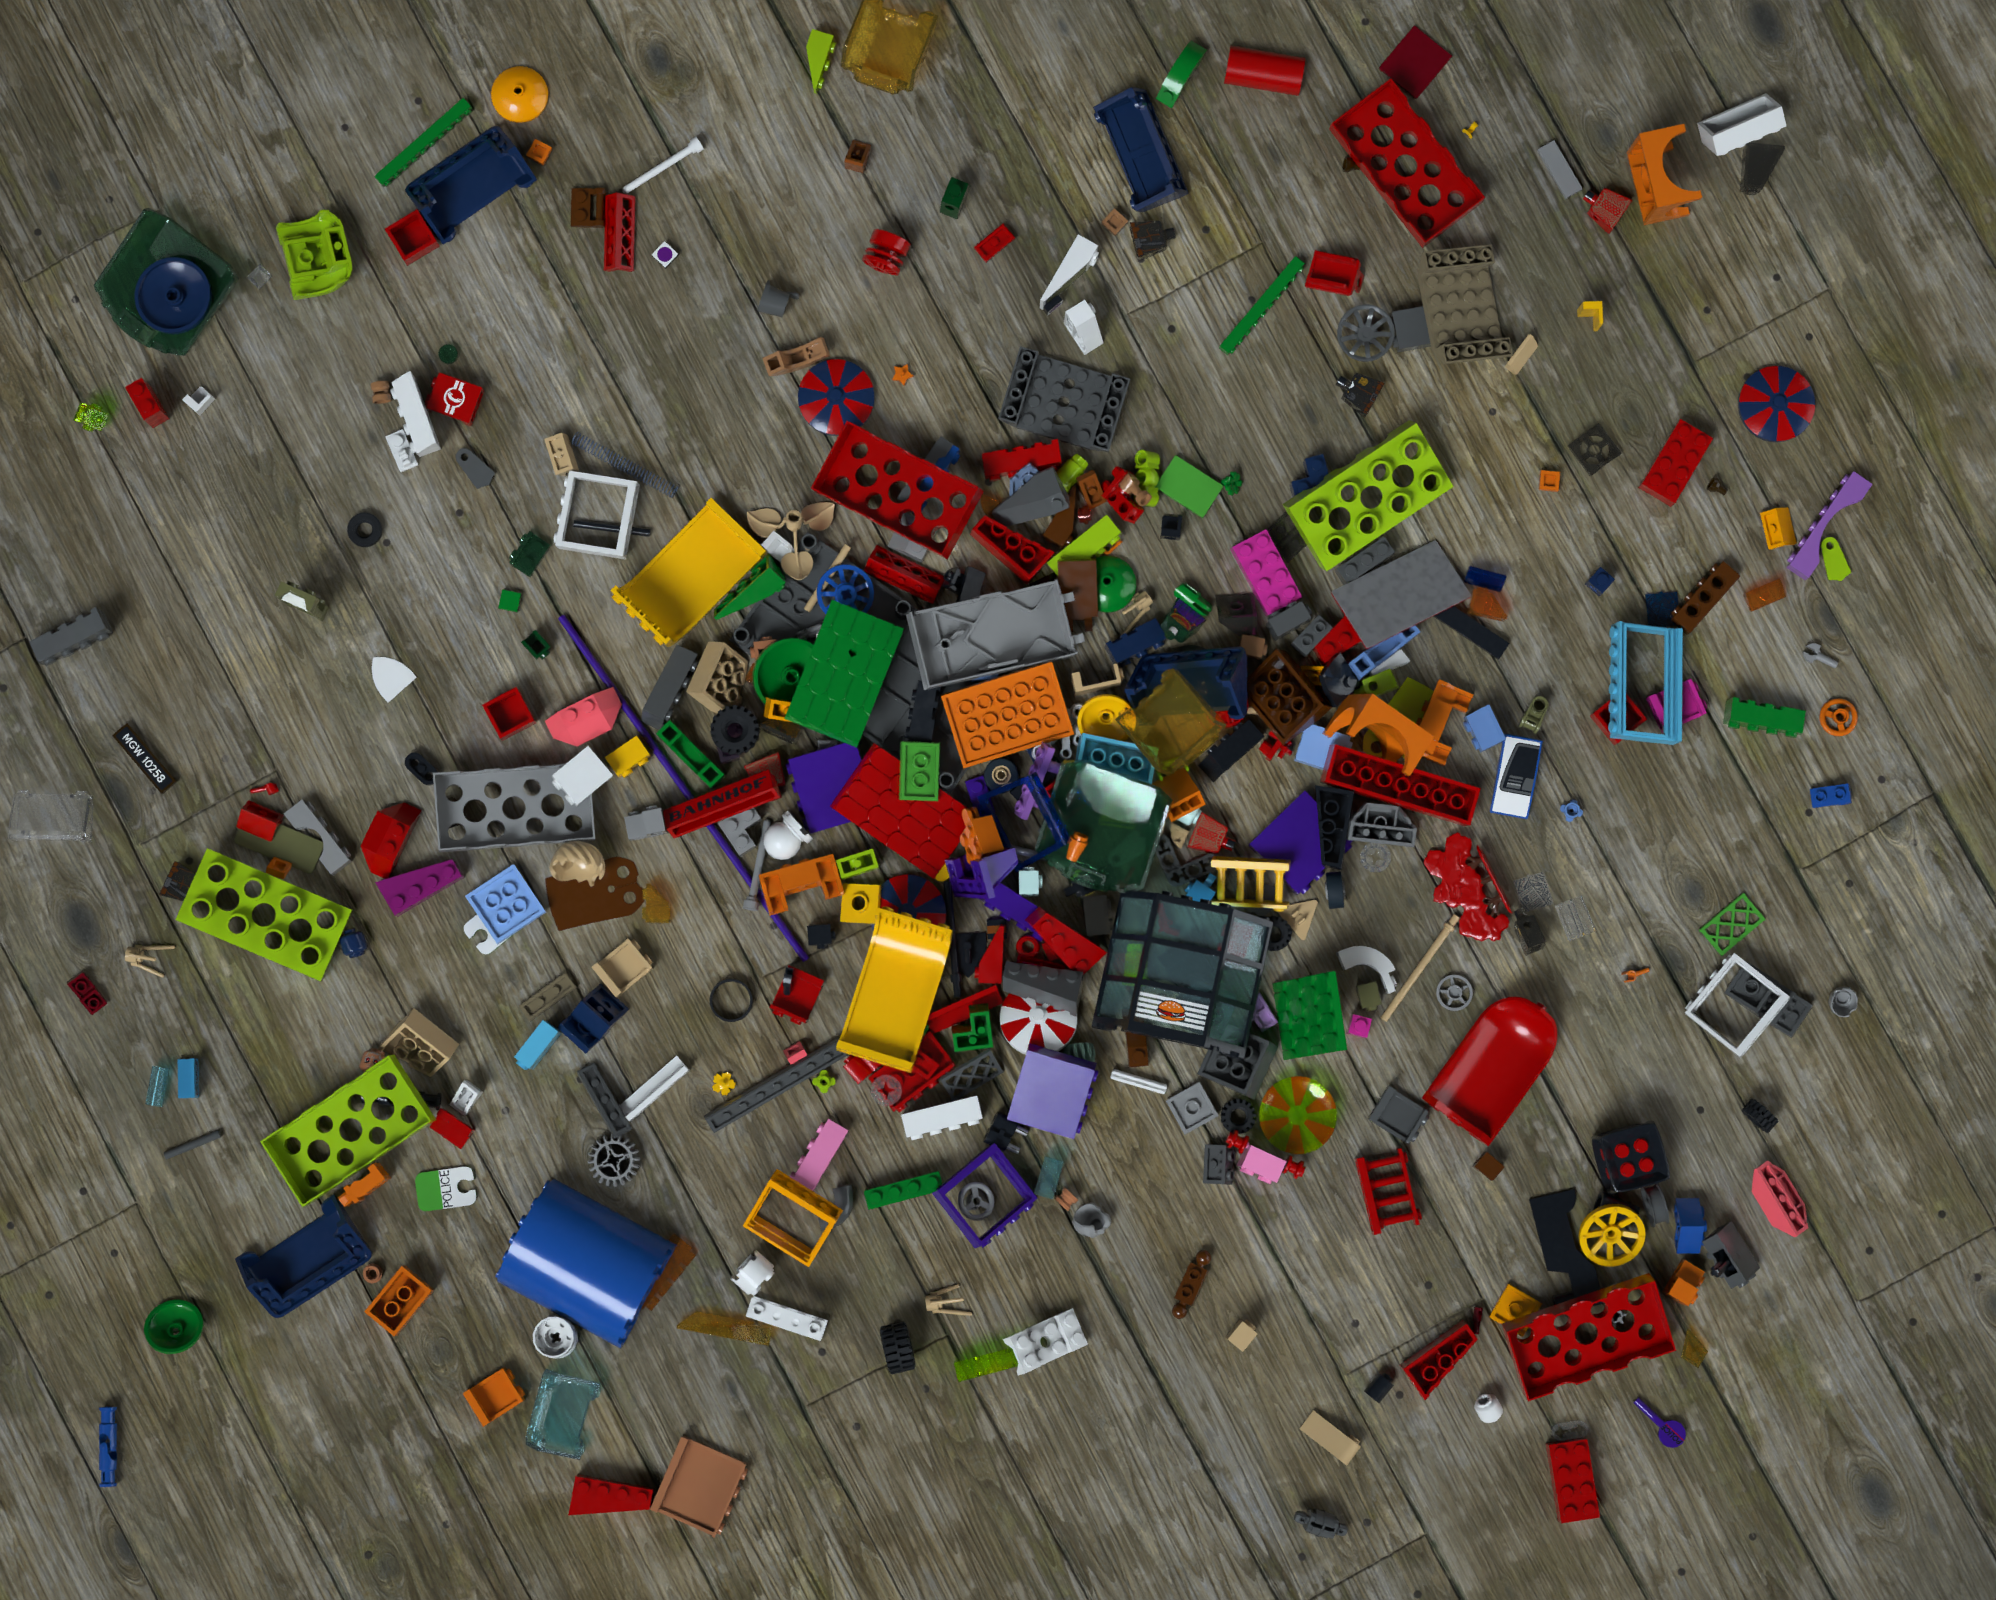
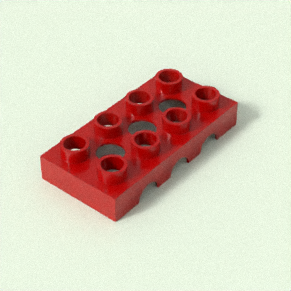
M1389 79L1330 125V132L1422 248L1474 210L1485 199V196L1471 178L1465 176L1458 168L1455 158L1448 149L1440 145L1435 139L1431 128L1425 120L1412 110L1407 97L1392 79ZM1380 105H1388L1392 108L1393 115L1389 118H1382L1379 116L1377 108ZM1379 125H1385L1393 132V141L1386 147L1375 145L1371 139L1372 130ZM1352 127H1357L1362 131L1363 138L1353 141L1348 137L1347 131ZM1405 134L1414 136L1416 145L1411 148L1403 146L1401 137ZM1402 155L1413 157L1417 163L1416 172L1409 177L1399 175L1394 167L1396 159ZM1374 157L1383 158L1386 162V168L1375 170L1371 166V159ZM1427 164H1435L1439 168L1440 173L1437 177H1429L1425 174L1424 167ZM1424 185L1437 187L1440 191L1439 202L1430 207L1423 205L1418 199V191ZM1403 186L1408 189L1410 197L1406 200H1399L1394 195V189ZM1453 193L1459 194L1463 199V204L1460 207H1453L1448 203L1447 197ZM1422 216L1431 218L1433 227L1429 230L1421 229L1418 226V218Z
M846 421L811 487L817 494L947 560L984 492L978 486L944 471L923 458L912 455L903 448L887 442L849 421ZM861 444L867 445L868 451L866 456L860 459L855 458V448ZM892 461H899V472L895 475H888V464ZM869 464L876 468L878 477L873 485L864 487L857 482L856 473L861 466ZM926 477L932 478V488L926 492L920 491L919 484L921 480ZM843 478L849 479V488L845 492H837V482ZM897 481L906 482L911 490L909 498L903 503H895L889 497V488ZM958 494H964L966 496L965 505L961 508H954L952 505L953 498ZM874 495H881V506L877 509H870V498ZM929 498H938L943 503V513L935 520L926 519L921 511L923 503ZM908 511L914 512V522L909 526L902 525L901 518L903 514ZM940 528H946L948 530L947 539L940 543L936 542L934 539L935 532Z
M1650 1273L1502 1323L1521 1389L1528 1402L1554 1393V1390L1560 1385L1567 1383L1578 1385L1591 1380V1377L1598 1372L1606 1370L1616 1372L1627 1368L1628 1364L1635 1359H1653L1676 1351L1659 1291ZM1632 1290H1642L1641 1297L1638 1300H1628V1294ZM1604 1302L1605 1308L1601 1313H1591V1307L1594 1303ZM1620 1310H1628L1634 1316L1632 1327L1626 1331H1618L1612 1326V1318ZM1562 1314L1568 1315V1321L1565 1325L1560 1327L1554 1325V1320L1557 1316ZM1583 1323H1592L1597 1328V1336L1589 1344H1581L1575 1338L1577 1327ZM1651 1324L1652 1330L1648 1335L1641 1336L1638 1334L1639 1328L1642 1325ZM1525 1327L1531 1328V1334L1528 1338H1517V1333L1520 1329ZM1548 1335L1557 1337L1561 1344L1558 1353L1551 1357L1543 1356L1538 1351L1539 1341ZM1606 1337H1615V1344L1611 1348H1602V1341ZM1569 1350H1579V1355L1575 1360H1565V1354ZM1534 1362L1542 1363V1368L1538 1373H1528L1530 1364Z

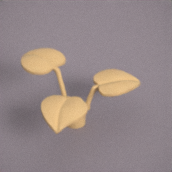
M830 502L810 504L804 507L801 513L797 510H791L783 518L782 522L779 513L773 509L764 508L747 511V520L752 531L758 536L768 538L773 531L776 532V529H781L786 523L787 528L793 531L795 553L785 554L781 560V567L788 576L796 580H802L810 574L813 568V558L807 551L798 553L797 530L801 528L802 523L804 525L809 524V527L815 531H822L830 527L833 521L835 504Z

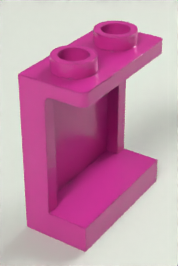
M1691 678L1682 682V724L1707 713L1706 702L1704 699H1700L1698 694L1699 687ZM1664 691L1647 697L1646 700L1661 733H1664Z

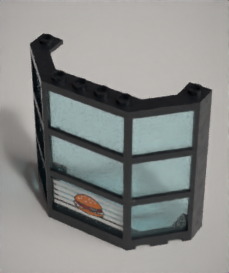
M1130 888L1121 890L1092 1028L1112 1032V1030L1115 1031L1117 1027H1120L1122 1032L1134 1033L1212 1051L1213 1047L1217 1048L1216 1051L1225 1054L1226 1057L1245 1060L1273 922L1268 917H1257L1232 909L1231 905L1219 903V906L1211 904L1212 901L1200 899V902L1193 901V897L1181 895V898L1174 897V893L1162 891V894L1139 892Z

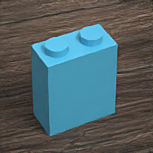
M542 1020L514 1056L517 1059L516 1064L524 1070H528V1068L534 1070L562 1032L548 1021Z

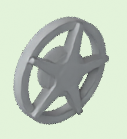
M1460 975L1446 976L1439 982L1436 989L1438 1002L1442 1007L1450 1011L1464 1009L1469 1005L1473 996L1471 984ZM1453 978H1459L1467 985L1460 988L1455 985ZM1450 979L1451 986L1447 990H1441L1442 983ZM1469 988V998L1465 1002L1461 997L1462 991ZM1439 992L1447 994L1449 998L1447 1006L1442 1002ZM1456 1000L1464 1004L1459 1008L1449 1007L1452 1001Z

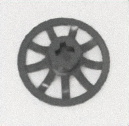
M1363 304L1351 308L1343 315L1338 324L1337 338L1340 347L1346 355L1357 361L1368 362L1379 359L1389 351L1394 341L1395 330L1390 316L1383 309L1374 305ZM1369 309L1366 323H1363L1358 310ZM1374 311H1376L1383 318L1373 325L1371 324ZM1352 313H1354L1359 325L1357 327L1346 322V319ZM1387 321L1390 332H1377L1376 329ZM1343 326L1353 330L1355 334L1342 337ZM1377 337H1390L1385 348L1376 340ZM1356 339V344L1349 351L1344 342ZM1374 344L1381 352L1370 356L1369 345ZM1361 345H1365L1366 357L1355 355V352Z

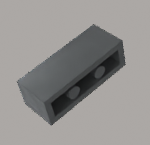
M1383 537L1338 567L1335 573L1345 585L1393 556L1395 551L1386 538Z

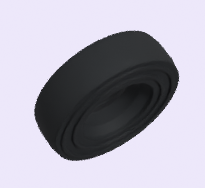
M363 512L356 514L350 519L347 533L355 545L370 547L380 540L382 525L376 516ZM361 523H369L372 526V533L368 537H361L358 534L357 529Z

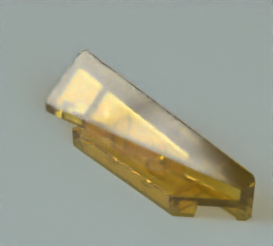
M697 1311L679 1323L676 1328L769 1346L773 1325H754V1321Z

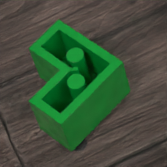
M988 1003L969 1005L971 1024L951 1026L954 1052L993 1047Z

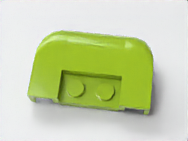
M319 210L318 214L310 219L294 223L281 222L277 224L276 230L280 246L282 245L293 300L326 295L341 288L347 282L352 271V261L341 220L333 213L329 212V210Z

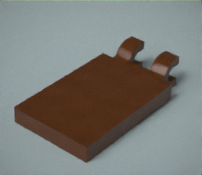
M1096 559L1058 560V584L1060 585L1061 593L1073 592L1075 598L1074 601L1064 603L1070 630L1073 632V620H1085V632L1093 631L1092 617H1098Z

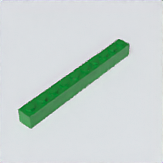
M462 98L374 176L383 188L389 186L394 178H398L403 170H407L412 162L415 163L420 155H424L429 147H433L438 139H442L447 131H451L456 123L459 124L464 116H468L472 112L470 104Z
M1296 256L1292 259L1219 346L1221 351L1226 355L1235 352V347L1244 341L1243 337L1250 334V329L1256 327L1259 323V318H1263L1266 315L1265 311L1268 308L1271 309L1274 305L1275 299L1278 300L1281 297L1280 293L1288 289V284L1297 278L1296 274L1298 272L1301 273L1303 271L1304 262Z

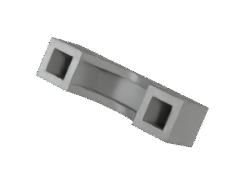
M300 800L286 811L284 815L295 829H313L319 833L323 840V852L319 860L329 873L334 876L352 862L349 858L351 853L345 846L341 848L337 843L339 838L333 831L330 833L327 830L326 826L328 824L321 816L319 818L314 813L316 809L311 802L308 801L306 803L304 800Z

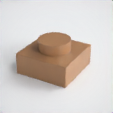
M1114 208L1101 224L1116 236L1125 227L1128 220Z

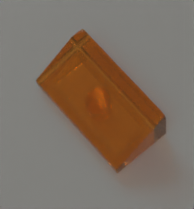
M1780 578L1743 594L1750 612L1786 597Z

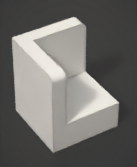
M199 387L191 397L187 394L182 400L200 416L215 398L203 387Z
M775 531L761 544L780 563L785 554L794 553L792 545Z

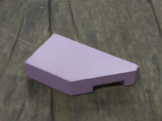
M1259 992L1253 1020L1262 1033L1277 1024L1278 1021Z

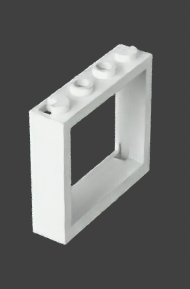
M569 471V475L565 477L564 481L566 491L561 497L562 512L557 517L559 528L558 532L554 534L555 546L563 550L626 560L640 484L632 480ZM576 479L628 487L616 549L564 541Z
M1734 953L1732 956L1728 955L1723 960L1722 964L1724 966L1720 971L1716 969L1712 973L1710 983L1707 986L1704 984L1697 992L1699 996L1696 1000L1691 999L1685 1007L1687 1010L1685 1014L1739 1058H1742L1790 1000V996ZM1736 963L1779 997L1738 1047L1734 1046L1694 1014Z

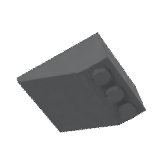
M1226 1024L1222 1035L1217 1040L1241 1046L1244 1030ZM1250 1033L1245 1060L1226 1057L1225 1054L1219 1053V1051H1216L1217 1048L1213 1047V1051H1207L1197 1074L1255 1100L1278 1046Z

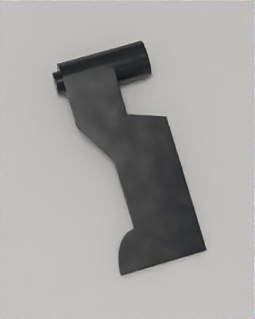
M1575 1189L1529 1199L1546 1269L1552 1272L1568 1273L1572 1288L1570 1292L1553 1295L1554 1305L1603 1289L1600 1288L1595 1267L1575 1247L1567 1213L1575 1205ZM1603 1302L1594 1303L1592 1306L1601 1305Z

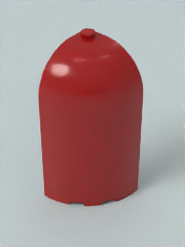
M1507 997L1491 1004L1477 1019L1422 1099L1435 1110L1446 1115L1447 1119L1458 1127L1461 1126L1471 1136L1489 1147L1553 1055L1557 1043V1026L1554 1019L1545 1011L1547 1008L1538 1001L1535 1004L1522 997Z

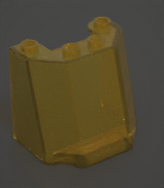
M862 0L843 46L841 67L845 70H850L857 82L893 95L898 94L900 90L913 91L935 32L938 16L930 11L921 12L918 19L911 15L901 14L894 9L884 8V0Z
M1174 668L1163 672L1160 680L1162 684L1155 687L1149 697L1143 698L1138 703L1139 706L1136 709H1128L1126 707L1119 712V716L1115 719L1158 772L1168 776L1174 774L1181 766L1184 768L1189 766L1220 737L1218 733L1226 727V723L1185 677Z

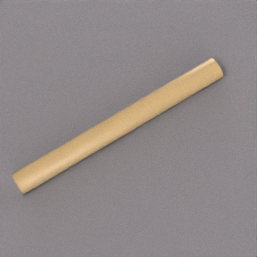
M844 544L830 568L841 565L851 547ZM836 571L830 574L828 577L832 579ZM824 581L821 592L825 590L829 584L828 582ZM817 588L804 607L809 613L818 601Z

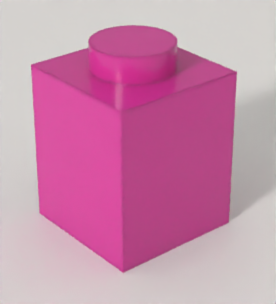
M1352 1014L1346 1034L1367 1038L1372 1019Z

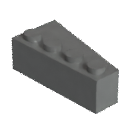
M1006 961L1003 973V991L1025 999L1027 997L1036 1000V1003L1042 1005L1046 1003L1054 1006L1056 1010H1065L1070 1012V1015L1077 1016L1083 987V972Z

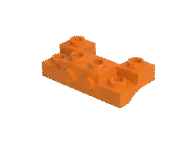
M1439 679L1437 681L1429 701L1425 700L1421 711H1424L1422 719L1418 718L1416 721L1418 726L1434 736L1422 757L1443 767L1445 766L1452 747L1438 741L1452 708L1466 713L1474 694L1459 689Z
M833 854L812 860L803 859L795 865L785 864L780 869L758 875L769 916L788 911L785 896L815 887H822L825 900L844 895Z

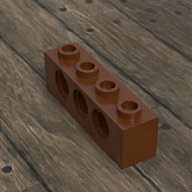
M1724 561L1720 564L1715 563L1709 570L1711 574L1707 579L1703 577L1696 584L1699 588L1694 593L1690 591L1684 598L1686 601L1682 607L1678 605L1672 611L1673 617L1670 621L1678 628H1682L1686 635L1693 631L1740 578V575ZM1713 578L1719 579L1720 587H1715L1712 584ZM1700 592L1707 594L1708 600L1706 602L1700 599ZM1688 606L1695 609L1696 613L1694 616L1687 613Z

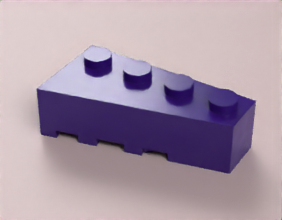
M1002 883L994 889L995 897L990 899L978 898L984 902L985 907L992 911L996 909L1001 913V917L1008 921L1012 919L1017 923L1015 926L1023 931L1028 929L1033 932L1032 937L1042 941V938L1025 920L1038 908L1036 905Z

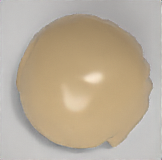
M568 841L557 849L549 868L551 875L558 881L577 879L580 883L587 880L592 887L598 875L600 880L604 876L605 862L595 846L583 841Z

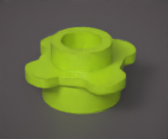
M822 1070L820 1075L812 1080V1083L820 1088L821 1093H827L828 1088L835 1085L836 1080L831 1078L826 1070Z

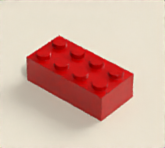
M1680 419L1675 424L1638 488L1672 507L1713 438Z
M1583 1437L1545 1443L1558 1522L1562 1524L1600 1518L1588 1440Z

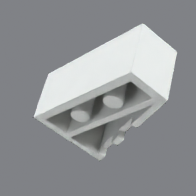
M1086 300L1067 310L1064 318V325L1084 355L1103 344L1094 314L1096 310L1091 303L1087 304Z

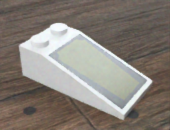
M1079 234L1077 235L1040 299V309L1043 310L1045 304L1056 295L1058 296L1064 292L1090 266L1094 267L1099 258V252H1097L1098 245Z

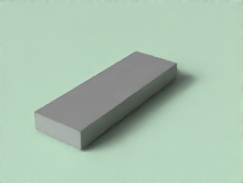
M1554 140L1537 150L1565 200L1582 191V186Z

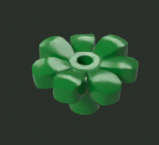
M1231 471L1230 476H1226L1221 481V484L1225 486V490L1228 491V495L1231 496L1238 494V487L1242 486V480H1239L1240 474L1236 471Z

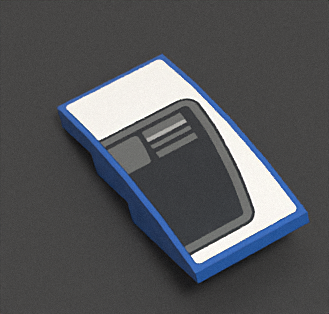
M1504 733L1506 740L1502 742L1489 811L1490 813L1528 819L1540 760L1542 740Z

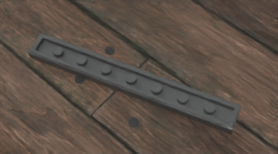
M839 1038L704 1115L713 1133L846 1057L848 1054L836 1050Z

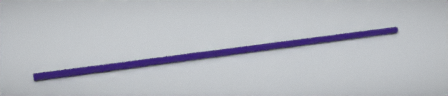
M565 615L560 616L558 620L606 687L615 688L622 703L621 708L687 800L694 799V795ZM714 823L706 826L751 888V875ZM758 887L757 898L768 912L764 894ZM779 914L771 915L770 917L803 962L808 960V955Z

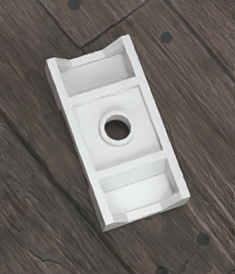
M1073 1308L1003 1339L1004 1343L1013 1349L1018 1361V1376L1088 1345ZM1042 1337L1047 1340L1046 1348L1040 1343Z

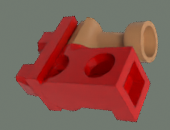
M1116 466L1112 470V475L1115 479L1112 482L1106 480L1101 484L1102 491L1104 492L1101 496L1107 500L1124 521L1134 524L1145 511L1141 506L1147 505L1152 496L1148 491L1140 489V481L1133 472ZM1132 493L1136 496L1135 500L1139 505L1130 498Z

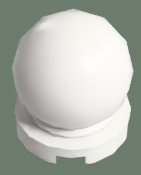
M789 811L782 815L784 818L783 822H776L769 826L764 834V848L775 859H789L800 850L801 842L805 841L808 844L813 840L810 834L793 818Z

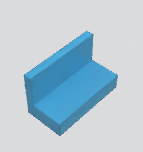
M177 1059L178 1098H199L198 1059Z

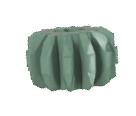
M1092 1043L1069 1044L1063 1048L1064 1054L1091 1062L1095 1061L1096 1054Z

